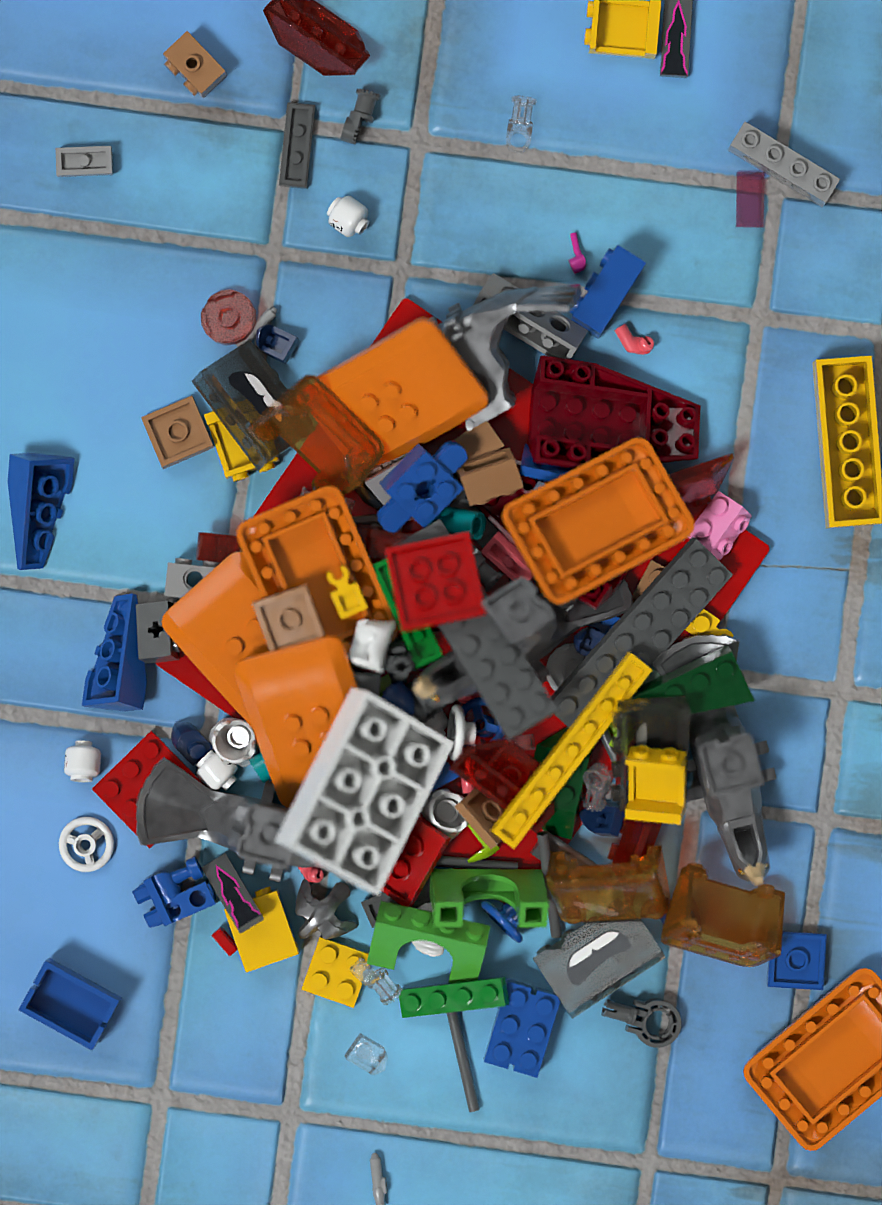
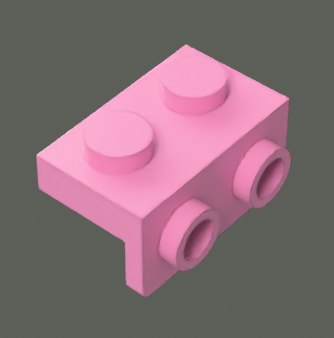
M718 491L696 520L694 530L688 538H696L718 560H721L724 555L730 552L733 542L738 535L746 530L752 515L743 506Z

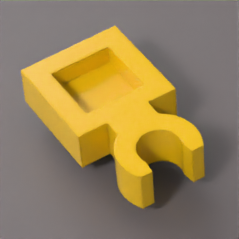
M342 565L340 566L342 577L339 580H335L330 571L326 572L327 580L337 588V590L330 592L340 619L367 609L357 582L348 584L349 572Z
M702 609L685 629L693 636H719L722 634L730 637L734 636L727 629H718L716 626L720 620L705 609Z

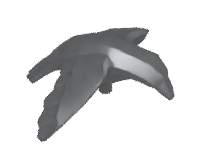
M306 879L302 880L296 899L295 910L298 916L305 918V922L298 932V936L301 939L310 937L317 930L321 933L322 938L331 939L357 928L355 922L349 920L341 921L334 915L337 907L350 896L351 891L348 885L341 882L336 883L329 895L319 901L311 894L312 887L310 882Z

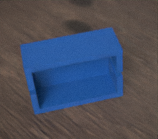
M617 245L614 251L609 248L599 265L603 269L599 274L596 272L592 274L584 288L588 291L584 298L580 297L577 305L570 310L569 313L573 315L571 320L587 329L589 334L599 339L642 272L646 262Z
M48 958L33 982L36 985L29 989L18 1010L84 1047L93 1050L107 1027L106 1023L112 1018L122 997Z
M507 978L506 987L509 1005L498 1007L483 1060L485 1063L508 1069L509 1064H512L513 1071L538 1078L561 1001V994L536 987L534 995L531 994V985Z

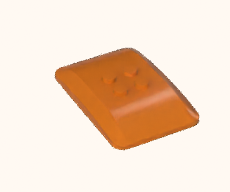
M426 318L412 322L311 379L302 386L300 391V398L350 464L361 472H366L376 465L390 462V460L410 452L417 444L423 445L482 411L489 400L487 391L437 324Z
M643 438L631 439L509 503L502 512L503 522L542 592L549 602L557 605L564 604L685 540L692 534L695 525L691 514L650 443Z
M331 486L322 487L249 518L238 526L236 531L237 540L261 597L265 598L307 583L325 634L337 636L342 640L348 658L359 620L382 622L394 620L345 500L337 488ZM342 565L349 572L348 584L357 582L367 605V609L344 619H340L330 592L337 590V588L326 577V572L330 571L333 578L339 580L342 577L340 569ZM395 624V629L393 630V634L391 635L392 638L390 639V641H394L397 637V624Z
M234 552L165 612L162 618V627L195 666L252 727L235 677V668L241 659L270 650L252 604L254 601L262 599L243 552Z
M326 635L241 659L236 664L235 677L278 798L286 808L291 809L351 688L359 689L345 646L337 636Z
M860 968L854 971L748 1060L744 1066L743 1074L746 1081L796 1141L806 1150L814 1151L821 1148L882 1097V980L871 969Z

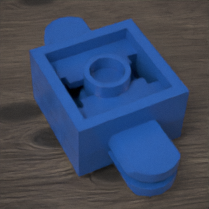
M447 441L431 456L420 444H417L379 483L385 492L392 497L377 513L378 521L382 527L388 532L394 533L413 517L423 528H426L464 489L453 477L467 461V453L464 448L456 441Z

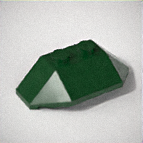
M568 727L537 744L528 780L569 729ZM595 745L538 817L537 822L543 831L547 830L553 835L572 840Z

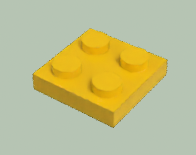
M320 936L301 990L354 1008L369 966L367 964L369 953L330 939H324Z

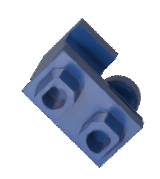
M195 856L186 860V867L172 872L163 871L145 879L143 884L132 891L138 905L149 899L153 901L156 909L144 914L149 928L162 924L165 927L218 903L208 879L185 891H181L179 883L190 877L194 880L204 877V872Z

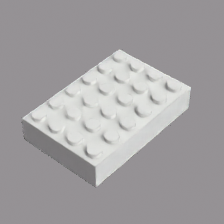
M351 688L275 842L355 887L379 896L454 742L370 692Z

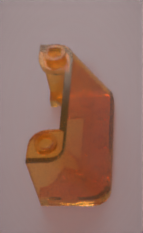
M305 375L255 418L247 428L258 440L265 443L273 441L280 435L318 472L312 481L313 491L331 486L337 488L342 496L346 495L365 481L384 454V445L380 438L314 375Z
M662 845L648 846V853L644 857L639 858L638 855H632L631 863L578 866L577 858L571 859V862L566 859L565 851L551 852L546 880L560 919L569 924L591 921L662 918L669 912L671 904Z
M688 863L687 866L680 870L662 927L661 942L668 946L742 967L759 966L781 956L785 892L776 890L774 886L769 884L759 885L758 888L751 891L708 879V870L703 868L702 864Z

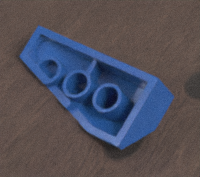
M38 453L10 454L7 482L17 569L28 570L44 567L54 539L52 531L57 518L61 519L63 510L60 509L65 494H69L72 488L75 458Z
M136 594L114 596L104 625L106 635L101 646L97 645L94 653L98 656L93 671L88 670L85 679L82 706L116 711L143 710L147 679L145 662L139 660L136 619L138 599Z

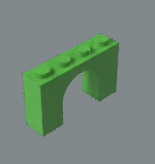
M433 869L430 875L429 894L434 927H462L463 905L479 899L498 900L512 906L516 911L519 927H547L549 902L542 869Z
M381 901L367 964L394 970L397 954L401 946L411 941H430L445 948L452 956L453 961L449 983L478 980L491 926L463 919L462 927H434L432 912Z

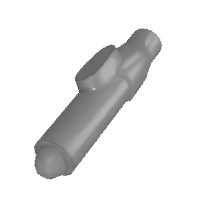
M268 308L256 321H250L242 329L240 338L234 344L241 350L245 345L254 340L257 329L265 324H269L276 317L277 308Z
M373 1153L370 1158L373 1196L376 1205H385L387 1180L382 1175L381 1157L377 1153Z

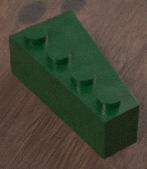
M728 645L640 686L630 698L631 705L640 723L653 715H663L665 719L755 701Z

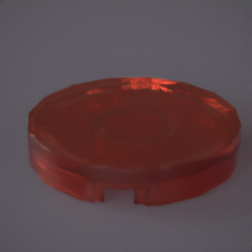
M232 289L221 290L211 295L201 311V325L205 333L213 341L222 345H235L246 340L253 332L256 324V310L251 300L244 294Z

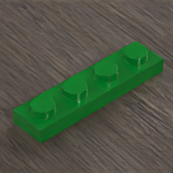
M387 559L373 564L372 567L377 576L378 583L416 668L419 669L442 658L443 655L430 627L402 633Z
M505 977L398 990L402 1018L509 1005Z

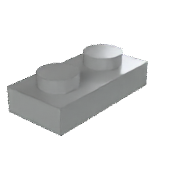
M112 146L55 148L57 177L113 175Z

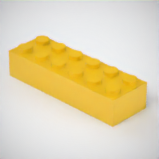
M872 355L815 360L812 363L825 528L882 524V475Z

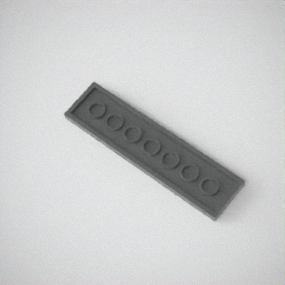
M439 519L395 546L449 536V533ZM480 585L484 601L488 599V596ZM487 612L486 616L438 626L508 741L558 712V709L519 646L511 644L496 627Z
M692 537L552 694L550 698L558 709V712L554 715L569 728L628 652L635 655L651 668L653 662L671 646L733 574L696 538Z

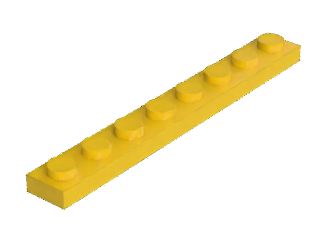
M630 652L624 656L491 828V832L513 849L517 846L652 671L651 668Z

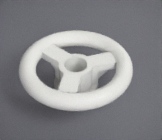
M460 705L452 707L447 728V739L454 742L449 757L451 760L456 761L461 756L463 745H474L476 737L475 722H465L463 709Z
M93 817L76 818L69 822L60 834V855L64 862L74 870L80 872L96 871L102 868L113 854V835L108 826L99 819ZM82 825H91L97 828L91 835L81 834L78 837L70 835L75 828ZM104 835L106 848L102 857L95 862L93 852L96 849V841ZM83 840L90 842L91 846L88 850L81 847ZM67 843L73 845L74 851L79 856L85 857L86 864L79 863L70 856Z

